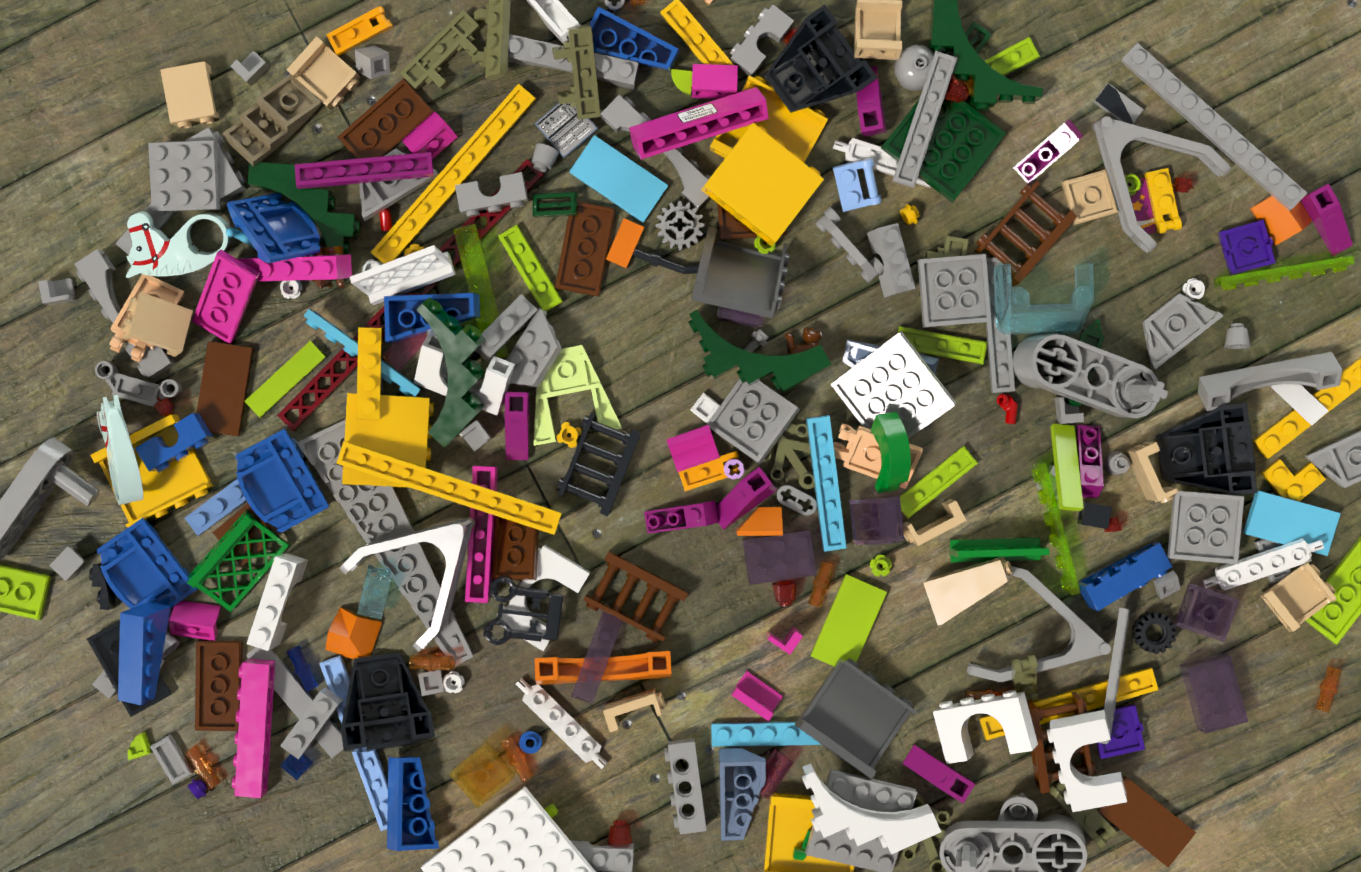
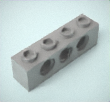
M695 738L668 741V748H664L666 762L670 761L671 770H667L668 783H673L674 792L670 793L671 805L676 806L677 814L673 815L674 827L679 828L680 835L707 831ZM679 759H685L688 762V766L685 769H679L676 766V762ZM687 781L691 784V788L688 791H682L679 788V784ZM684 804L694 806V810L691 813H685L681 808Z

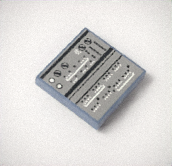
M558 103L535 123L537 128L564 159L598 130L589 118L578 120L576 107H571L570 103Z

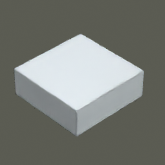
M703 393L690 411L708 423L720 405Z

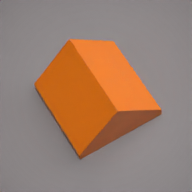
M1270 195L1250 208L1257 221L1264 220L1268 237L1272 238L1274 246L1299 233L1312 222L1311 217L1300 201L1289 211Z

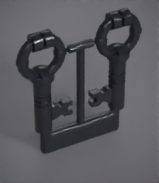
M506 576L498 577L493 582H490L489 593L500 604L498 609L499 619L492 620L487 625H484L485 631L483 636H485L488 642L497 646L506 643L511 638L541 642L542 638L543 640H558L563 595L553 593L547 595L548 590L517 587L514 581ZM500 582L510 585L509 595L505 597L497 595L498 589L496 588H498ZM515 596L532 597L534 601L531 609L537 607V610H540L539 602L541 599H547V596L550 598L548 614L503 609L502 603L510 601ZM502 613L547 618L545 635L542 636V633L537 632L538 621L533 623V620H530L529 625L531 627L529 631L511 629L507 622L500 619L502 618ZM494 625L504 627V637L502 639L492 638L493 632L491 631H493Z

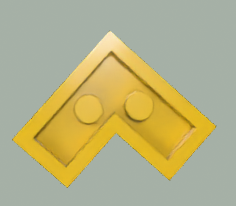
M1277 459L1260 473L1278 496L1298 502L1326 480L1312 462H1308L1293 475L1280 459Z

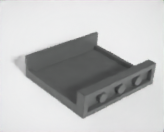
M708 227L691 300L773 318L775 309H780L782 301L781 296L785 282L781 281H785L787 268L785 267H787L790 254L786 253L787 244H784L782 254L774 252L762 254L756 248L716 240L717 228Z
M839 658L795 723V726L862 774L872 779L877 772L873 768L909 714H915L917 711L911 707L913 703L903 696L900 699L893 694L895 692L894 689L885 683L882 686L878 684L876 676L868 671L865 673L860 671L858 663L850 658L847 661Z

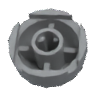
M913 45L901 52L900 59L896 60L894 64V74L903 88L910 91L923 90L935 54L931 48L924 45Z

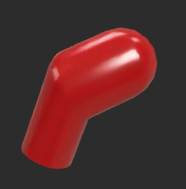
M386 208L379 212L381 231H390L392 228L391 213Z
M1007 393L998 395L996 402L1006 412L1005 423L1016 424L1017 402Z

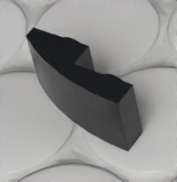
M101 562L95 563L93 568L90 569L89 579L92 581V587H101L97 595L100 610L116 608L115 593L102 573Z

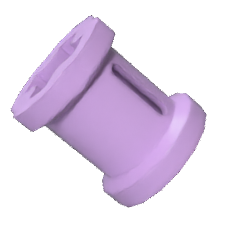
M737 459L728 460L724 465L725 475L730 479H739L744 473L742 462ZM737 463L740 472L730 475L728 466Z

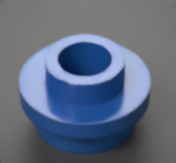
M527 731L520 737L519 745L525 753L533 754L540 749L542 739L537 732ZM528 739L534 740L535 744L533 746H528L526 744V741Z

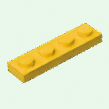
M674 0L660 12L661 16L702 64L734 65L680 0Z
M358 327L356 419H380L382 328Z

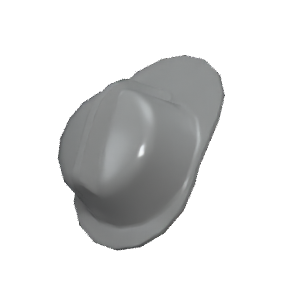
M1022 792L1019 795H1012L1004 802L997 821H1036L1038 816L1037 805Z

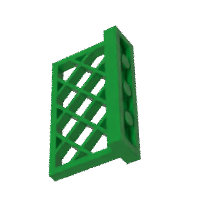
M247 509L188 575L187 580L190 586L193 588L197 587L230 612L271 567L275 557L281 555L289 546L288 542L253 517L254 514ZM253 525L262 531V538L249 539L248 531ZM266 541H276L281 545L277 551H266ZM263 542L264 553L250 554L249 543ZM237 544H247L248 554L234 555L233 548ZM251 558H265V565L262 568L252 569ZM248 559L249 569L236 570L235 560ZM232 560L233 571H219V564L222 561ZM250 574L251 581L246 585H238L236 575ZM234 575L235 586L221 587V576ZM217 577L218 588H208L203 582L207 578ZM235 590L236 598L231 604L223 599L222 591Z
M1039 537L949 540L951 563L985 562L999 557H1004L1005 561L1041 560V556L1050 555L1049 548L1040 546Z

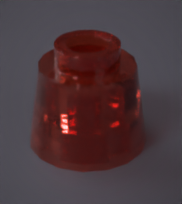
M952 75L944 99L956 103L965 101L969 95L967 84Z
M780 580L772 583L775 601L779 602V606H791L792 602L795 601L796 581Z
M614 820L613 825H610L608 844L633 843L631 828L627 824V820Z

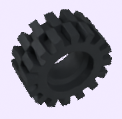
M1146 612V615L1142 614L1139 616V620H1135L1136 626L1132 627L1134 631L1132 636L1136 640L1135 643L1141 649L1159 654V652H1166V648L1170 649L1172 642L1175 643L1174 635H1177V631L1174 628L1176 626L1166 615L1158 612ZM1152 624H1158L1162 628V636L1157 641H1150L1146 635L1147 628Z

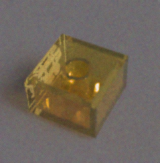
M487 741L457 764L449 773L451 778L477 808L493 797L512 781L515 776L513 771Z

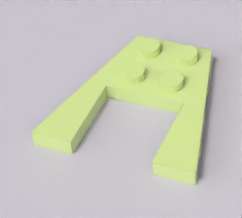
M583 345L563 348L536 389L534 446L556 442L548 397L591 389L597 421L616 430L622 429L620 421Z

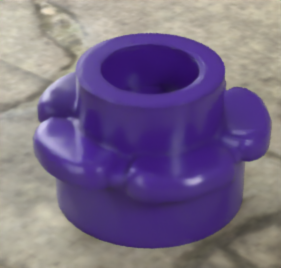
M192 779L193 782L187 786L198 800L202 796L206 797L205 791L208 788L201 779L198 781Z

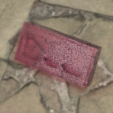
M422 334L395 342L382 357L400 372L421 349L427 336Z
M777 749L773 751L766 762V781L760 791V795L768 800L793 764L788 757Z

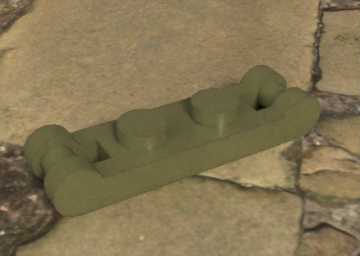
M1035 655L1027 656V659L1020 661L1019 659L1011 660L1012 690H1016V693L1024 692L1027 701H1038V664Z
M1059 781L1055 786L1052 785L1050 787L1051 795L1101 849L1107 845L1106 842L1111 837L1114 839L1118 835L1095 808L1072 812L1071 804H1066L1065 798L1060 794L1066 788L1065 784H1061ZM1102 826L1105 831L1098 836L1095 831Z

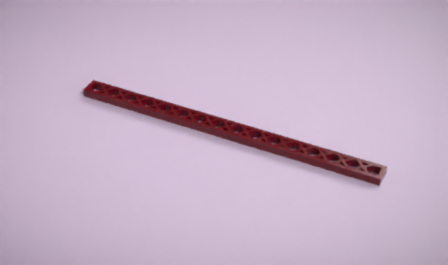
M526 159L513 174L523 172L527 167L536 174L531 181H525L528 192L544 175L534 169V165ZM501 186L490 197L495 196L500 191ZM511 206L502 207L500 213H489L487 210V213L480 211V215L470 217L439 250L444 253L447 249H455L456 258L452 261L453 267H455L512 209ZM480 217H487V226L484 229H475V220ZM463 233H471V243L469 245H460V236ZM442 280L424 286L422 293H413L411 291L400 296L428 295ZM384 306L363 328L385 329V325H382V316L385 314ZM381 330V342H382V341L385 339V331L382 333V330ZM358 333L353 337L356 341H358ZM342 348L277 416L292 431H296L357 368L358 357L351 358V355ZM338 361H346V371L343 374H335V364ZM322 377H330V387L327 390H320L319 380ZM307 393H315V403L312 406H304V396ZM291 409H299V419L293 424L285 415Z

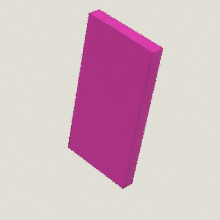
M219 250L215 256L192 322L231 344L235 340L260 272L223 250Z

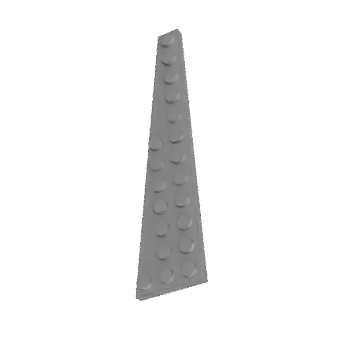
M346 419L297 442L367 544L415 531L394 487L342 484L343 465L337 464V460L345 439ZM421 543L375 553L379 562L397 584L400 592L406 597L412 609L418 614L428 630L433 621L441 585ZM451 608L447 626L434 639L452 666H456L474 657V654Z

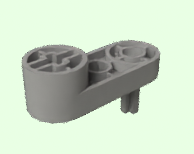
M1048 334L1027 337L1019 343L1014 352L1013 368L1015 375L1021 383L1031 388L1050 391L1116 417H1144L1154 410L1160 399H1166L1168 391L1163 390L1165 384L1159 382L1155 374L1147 367L1065 335ZM1091 368L1095 372L1093 384H1090L1087 378Z
M55 437L45 441L33 453L0 500V561L16 544L56 485L86 506H90L99 496L98 493L101 490L69 469L75 451Z
M1055 814L1046 816L1040 821L956 822L948 827L942 835L939 855L941 863L947 872H1082L1086 866L1087 848L1084 832L1080 825L1068 816ZM1009 845H1015L1022 852L1018 856L1011 857L1006 855L1003 850ZM1055 846H1062V849L1057 850Z

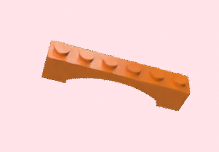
M670 651L605 658H535V681L537 685L672 678Z

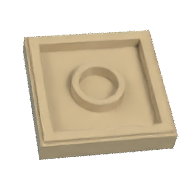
M1106 169L1062 182L1069 211L1071 210L1077 215L1073 225L1118 213Z

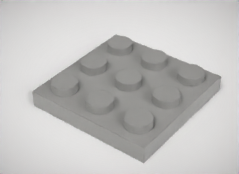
M217 141L148 143L151 208L153 212L220 210Z
M986 254L917 260L923 328L992 322Z
M739 379L707 425H709L712 431L761 464L800 409L760 381L749 386L747 382L742 383Z
M1178 491V493L1174 494L1167 558L1238 564L1244 496Z

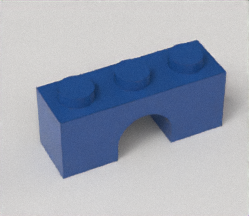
M192 413L174 424L179 436L174 446L169 447L165 444L162 437L154 436L135 448L148 471L160 473L170 467V462L175 459L180 461L190 455L188 451L193 448L200 449L209 443L207 440L213 437L199 413Z

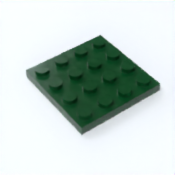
M947 88L918 177L953 203L1005 136L1006 132ZM919 100L881 147L884 152L898 162Z

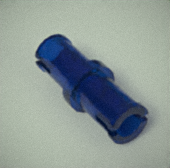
M300 646L287 651L286 653L295 668L294 673L295 675L298 674L305 691L308 692L318 687L319 684L310 669L312 666L310 663H307Z

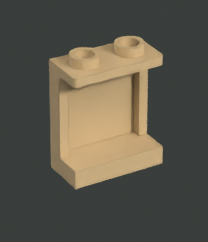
M857 0L855 8L854 58L900 59L902 51V41H900L901 0Z
M317 36L287 68L290 74L330 110L333 107L337 108L343 102V96L348 91L354 90L359 84L358 80L360 79L358 73L349 67Z
M203 61L160 70L171 124L178 126L179 129H186L192 127L194 123L200 122L201 125L214 123L215 119H220L219 113L215 109L209 75H212L209 64Z
M140 292L134 298L132 297L127 307V310L130 311L129 317L124 320L122 325V331H124L123 339L134 338L166 349V354L173 357L183 351L193 310Z
M1143 442L1126 450L1125 454L1130 460V465L1146 500L1155 501V503L1159 501L1165 503L1174 499L1173 495L1178 493L1177 488H1162L1148 458L1149 455L1160 451L1157 442Z
M948 499L942 502L947 515L915 531L911 523H902L904 529L901 531L906 541L919 546L967 521L957 501Z
M1305 563L1298 566L1260 595L1289 632H1294L1301 627V623L1328 603L1334 602L1337 599L1334 596L1336 593L1334 588L1328 582L1324 583L1319 577L1321 573L1314 564Z
M655 687L604 704L603 713L609 731L619 730L620 721L618 715L651 704L654 705L657 716H661L662 709L665 708L662 693H657Z

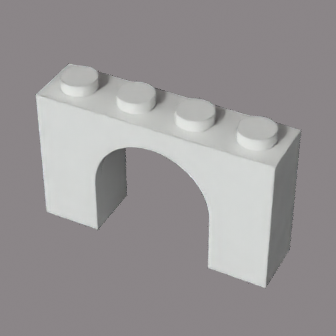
M429 332L421 347L414 384L446 396L448 372L445 356L435 333ZM493 356L484 379L477 381L469 389L485 405L482 410L498 415L505 401V392L508 391L515 366L514 363Z
M544 545L542 549L538 547L537 580H522L519 587L530 588L534 582L548 578L554 579L578 593L589 576L590 571ZM515 596L507 607L503 605V609L530 612L526 597ZM502 613V618H500L507 622L511 629L519 631H529L531 627L529 625L530 620H533V623L538 621L537 632L542 633V636L545 635L547 624L536 617ZM542 638L541 642L525 641L544 651L550 640H543Z
M289 553L275 557L247 641L248 645L269 651L281 644L287 623L281 621L283 610L293 586L302 581L308 562L307 559Z
M1010 690L1002 693V696L995 697L994 694H987L979 700L969 697L960 700V703L953 704L952 701L940 703L939 707L933 711L946 764L968 761L974 755L968 732V722L971 715L977 713L988 714L999 721L1004 729L1010 754L1032 751L1038 745L1025 693H1016V690Z
M1105 710L1050 720V729H1047L1049 742H1054L1056 749L1052 750L1055 764H1060L1061 770L1058 771L1061 784L1066 786L1067 791H1064V798L1066 804H1071L1072 812L1126 803L1127 795L1121 772L1101 776H1087L1078 772L1070 761L1073 753L1079 747L1111 740Z

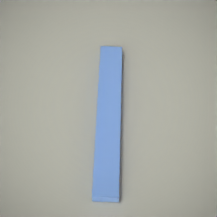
M339 655L319 664L328 689L343 699V702L337 709L342 724L350 676L342 655ZM377 750L352 752L381 831L386 830L388 780Z

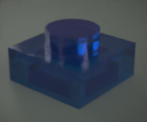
M290 754L280 767L297 781L313 762L306 755L297 759Z

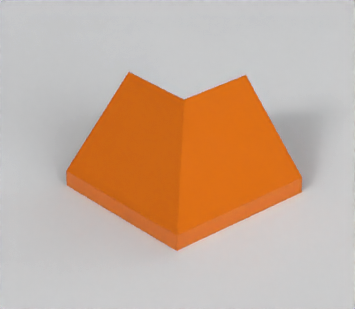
M757 507L736 528L737 536L783 535L782 508Z
M340 607L328 630L325 650L351 659L371 656L383 622Z

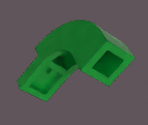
M897 412L878 414L875 416L871 427V432L879 445L881 453V470L874 487L877 493L893 492L898 490L900 483L908 482L911 468L910 446L905 427Z

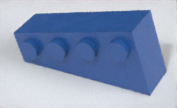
M600 7L597 8L589 24L592 28L594 53L671 71L680 53V50L673 45Z
M475 293L384 296L385 342L395 343L433 331L428 322L417 311V308L429 297L439 302L449 316L457 319L459 323L480 318V295Z
M1152 542L1075 584L1087 607L1099 611L1126 596L1134 589L1145 586L1154 577L1164 576L1172 565L1161 544Z
M146 602L120 613L119 701L143 705L155 699L171 606Z
M389 757L387 849L395 851L439 849L438 840H436L434 833V821L431 819L429 807H431L430 801L426 796V783L420 757Z

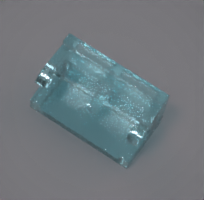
M372 565L368 566L357 614L382 619L392 579L389 576L390 571L376 568Z

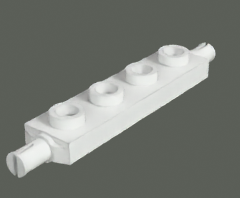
M852 138L848 144L835 140L833 149L845 152V161L855 162L873 158V170L894 176L898 161L884 152L881 147ZM919 177L917 178L916 184L931 188Z
M1302 538L1240 559L1238 564L1222 565L1215 568V576L1203 579V584L1205 588L1219 584L1225 591L1311 562V553L1324 549L1323 542L1319 540L1307 544Z
M523 678L519 681L525 687L519 682L515 684L525 693L522 701L585 763L593 760L600 769L608 763L599 754L602 746L540 685L536 684L531 687Z

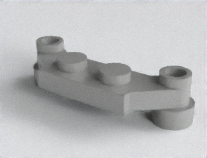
M831 207L823 212L825 215L815 225L823 233L828 231L832 235L830 241L837 249L842 247L848 253L845 256L846 259L853 266L858 264L863 270L860 275L868 283L878 274L882 275L884 272L883 264L876 257L868 262L836 226L842 220Z
M101 361L95 367L96 375L106 380L113 390V396L118 395V397L158 407V403L171 397H176L182 392V386L176 380L167 379L161 385L120 374L117 367L109 361ZM172 385L175 386L174 392L171 391Z

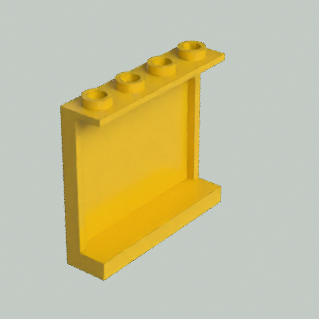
M749 75L742 91L757 87L766 99L769 119L754 124L762 125L768 131L767 134L773 139L781 140L785 144V148L789 152H794L801 156L804 163L828 121L825 118V113L816 108L813 110L806 108L790 113L774 89L766 85L767 82L759 76L753 78ZM751 125L717 135L711 143L709 150L726 158Z
M752 123L702 187L701 191L772 246L824 179L816 168L811 166L809 168L804 164L801 156L794 152H789L781 140L773 139L767 134L768 131L762 125Z
M347 393L344 442L426 468V461L431 459V448H427V439L432 438L428 433L432 428V425H428L429 416H433L434 403H429L430 398L380 395V419H356L357 394ZM343 466L342 484L407 487Z
M169 415L129 435L142 481L143 500L120 505L129 522L126 524L127 528L142 517L146 521L154 516L156 519L168 514L167 510L175 506L176 509L183 507L189 503L187 499L193 496L196 499L209 493L207 489L213 487L194 448L188 451L189 456L180 461L175 459L169 463L170 467L160 473L148 471L135 449L154 436L162 437L167 446H174L179 437L174 426L175 423L180 421L178 415ZM105 447L91 454L94 463L100 464L113 490Z
M770 792L764 872H854V866L808 855L804 860L793 859L794 847L801 848L807 831L812 830L813 824L811 819L814 818L812 809L815 806L810 795Z

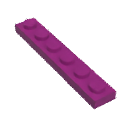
M431 152L295 164L297 189L434 177Z

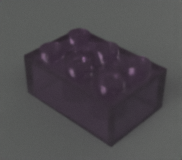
M809 529L784 532L781 536H757L742 539L749 585L817 575Z
M1221 653L1180 665L1196 727L1199 731L1206 734L1249 722L1231 656Z

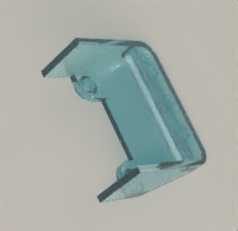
M1093 262L1075 266V289L1071 294V304L1030 305L1027 290L1023 287H1012L1011 264L994 267L995 314L998 331L1005 335L1074 333L1080 331L1084 326L1094 301Z

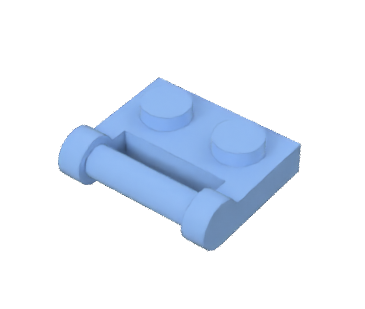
M873 158L833 167L843 212L882 203L881 195H878L872 168L874 166ZM861 168L864 169L870 196L863 198L857 169Z

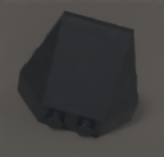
M825 4L805 18L797 32L792 36L784 50L764 75L790 113L857 93L878 78L865 59L861 61L859 58H854L853 49L836 27L838 22Z
M1247 403L1223 405L1156 435L1157 444L1160 449L1158 454L1162 480L1230 495L1258 493Z
M400 652L354 658L341 724L344 752H370L402 747L435 737L432 714L429 708H427L419 689H417Z

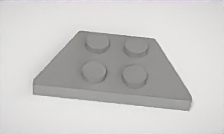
M394 149L385 156L405 155V153ZM433 169L434 177L359 183L363 219L365 221L432 181L438 176L437 171Z
M1175 295L1142 321L1151 368L1153 370L1157 369L1222 318L1223 315L1220 312H1215L1205 307L1201 303L1190 300L1184 295Z
M541 308L537 310L506 361L515 364L509 384L539 387L562 350L559 341L555 337L553 326L549 325L547 321V312Z
M1361 430L1307 454L1305 458L1342 488L1349 487L1361 481Z

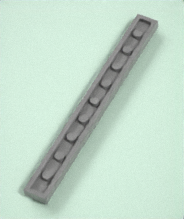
M1137 43L1122 58L1121 62L1287 210L1291 211L1307 194L1304 189L1140 44Z

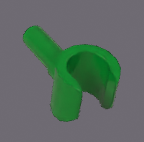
M810 830L806 833L802 847H794L793 859L804 860L806 858L805 849L811 833Z

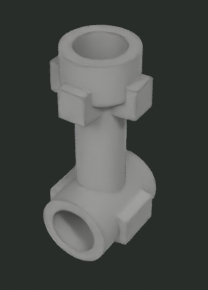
M758 329L757 332L754 331L751 334L753 339L743 350L753 353L759 345L764 347L769 337Z

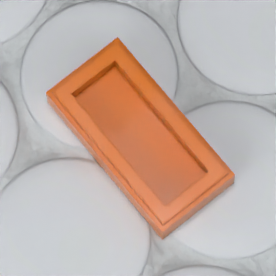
M624 218L606 260L627 269L644 227Z

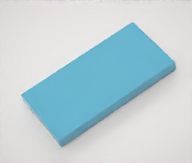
M595 135L569 171L571 175L642 223L645 222L668 188L666 183Z
M1257 490L1258 493L1254 495L1244 527V534L1280 544H1287L1302 538L1307 544L1321 540L1324 549L1314 553L1328 556L1341 513Z

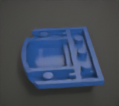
M274 193L228 202L227 207L235 227L241 228L258 251L257 257L262 261L274 263L320 252V236L311 218L294 202L291 201L287 204L281 201V194Z
M285 428L236 454L235 460L238 459L237 479L246 501L265 523L268 522L277 527V531L282 533L329 507L320 486L315 481L296 444Z
M143 517L97 549V553H100L102 565L100 567L107 583L118 598L129 608H134L146 602L171 606L172 608L198 589L197 587L193 588L187 583L189 572L182 567L158 536V532Z

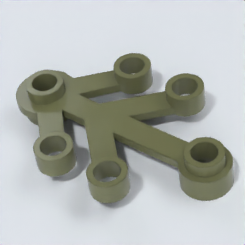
M789 424L785 430L786 432L796 433L799 437H805L808 434L807 425ZM800 426H803L806 429V432L803 435H800L798 433V428ZM782 434L777 441L778 447L774 467L770 471V477L775 481L783 478L784 472L782 468L786 455L799 475L798 482L800 486L805 489L813 488L815 486L813 473L805 469L793 451L808 452L811 455L809 443L789 440ZM771 452L768 453V458L763 460L762 462H767L770 460ZM774 470H780L781 476L779 478L773 477ZM806 476L812 478V482L808 485L804 483Z
M917 793L915 798L917 806L912 809L926 805L923 797ZM929 806L940 824H946L949 821L950 816L946 810H937ZM945 813L946 818L939 820V814ZM940 828L941 833H938L934 836L941 839L945 830ZM929 837L923 840L930 858L929 871L947 872L937 854L932 838ZM919 842L901 851L905 860L911 861L915 858V850ZM912 850V855L906 857L905 851ZM935 863L941 864V868L935 870L933 866Z

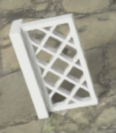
M433 245L351 276L350 280L354 286L369 296L372 305L384 302V296H400L456 275L450 254L448 252L442 253Z

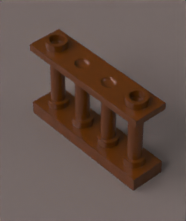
M1035 181L1032 185L1027 183L1019 192L1022 196L988 235L984 233L976 242L979 245L975 249L977 254L986 248L1011 270L1012 276L1008 281L1013 286L1021 283L1077 217L1071 210L1065 215L1057 212L1034 191L1040 184L1038 181ZM1027 198L1054 220L1055 226L1051 231L1042 228L1019 208ZM1013 214L1039 236L1041 242L1036 248L1028 245L1006 225V222ZM999 231L1025 253L1024 256L1027 259L1022 265L1014 262L991 241Z
M608 551L604 559L608 562L606 565L608 568L593 597L585 595L583 600L587 602L586 606L595 611L601 609L646 632V637L654 642H658V640L664 641L665 635L660 633L675 602L678 603L679 599L685 601L688 591ZM622 569L628 572L626 575L628 578L613 607H610L601 602V599L615 572ZM641 579L647 582L646 586L648 588L631 618L620 611L635 582ZM661 589L667 593V600L651 628L640 621L655 592Z
M1071 692L1073 703L1043 709L1036 707L1032 700L1027 701L1038 745L1031 751L1035 783L1041 794L1050 792L1049 784L1053 780L1059 779V770L1051 772L1047 770L1046 763L1054 759L1052 750L1047 751L1043 748V742L1048 739L1047 730L1040 728L1039 721H1042L1045 717L1074 712L1075 715L1087 712L1086 702L1084 698L1081 699L1077 692ZM1089 744L1079 747L1073 755L1081 754L1082 765L1074 768L1084 775H1095L1096 768L1094 762L1091 761Z

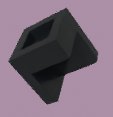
M1083 502L1084 508L1078 512L1077 524L1108 529L1112 507Z

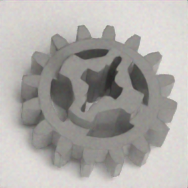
M678 201V206L676 207L671 202L669 203V210L664 207L662 208L664 216H657V219L661 221V223L656 224V228L661 229L657 235L658 237H665L662 241L663 244L670 242V249H673L675 245H678L679 251L682 250V245H686L690 249V242L697 244L696 236L702 237L703 235L699 231V228H704V224L699 223L703 216L696 215L698 208L695 207L691 210L689 202L685 207L682 206L681 201ZM676 212V216L671 221H666L669 215ZM684 212L691 215L694 221H689L684 216ZM678 221H682V224L686 225L682 231H678V228L674 227ZM694 230V233L688 239L684 240V235L688 231ZM666 231H672L676 235V240L672 239Z

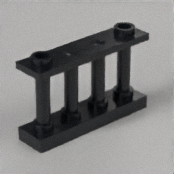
M591 412L589 416L585 415L582 421L581 428L584 429L565 479L560 478L556 490L559 491L558 497L560 498L564 496L566 491L594 502L601 508L600 513L608 516L642 432L634 428L631 433L616 430L594 421L596 413ZM592 429L622 441V444L626 445L623 454L620 452L616 454L586 442L589 430ZM584 450L615 462L614 465L618 466L615 475L612 473L608 475L578 463L581 451ZM573 471L606 483V486L610 487L607 495L602 494L601 496L570 484L569 481Z

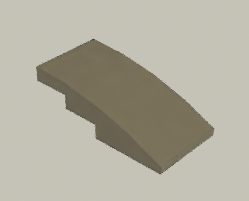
M292 74L256 98L257 103L239 115L240 121L223 132V138L253 167L290 138L322 105L321 101Z

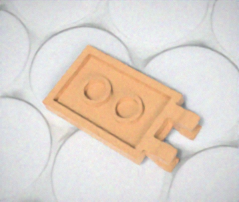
M142 274L111 326V331L115 335L109 343L111 345L110 349L118 353L122 349L124 341L135 345L131 351V359L137 362L142 360L146 348L154 350L155 345L134 338L123 339L124 331H122V325L124 320L129 317L130 311L127 310L130 299L143 292L179 305L185 295V291L145 274Z
M842 423L838 437L849 442L846 448L842 444L834 442L835 458L844 460L843 467L877 479L881 470V453L871 429L859 425L856 431L851 426ZM910 443L911 468L908 482L900 483L899 486L906 489L923 452V448Z

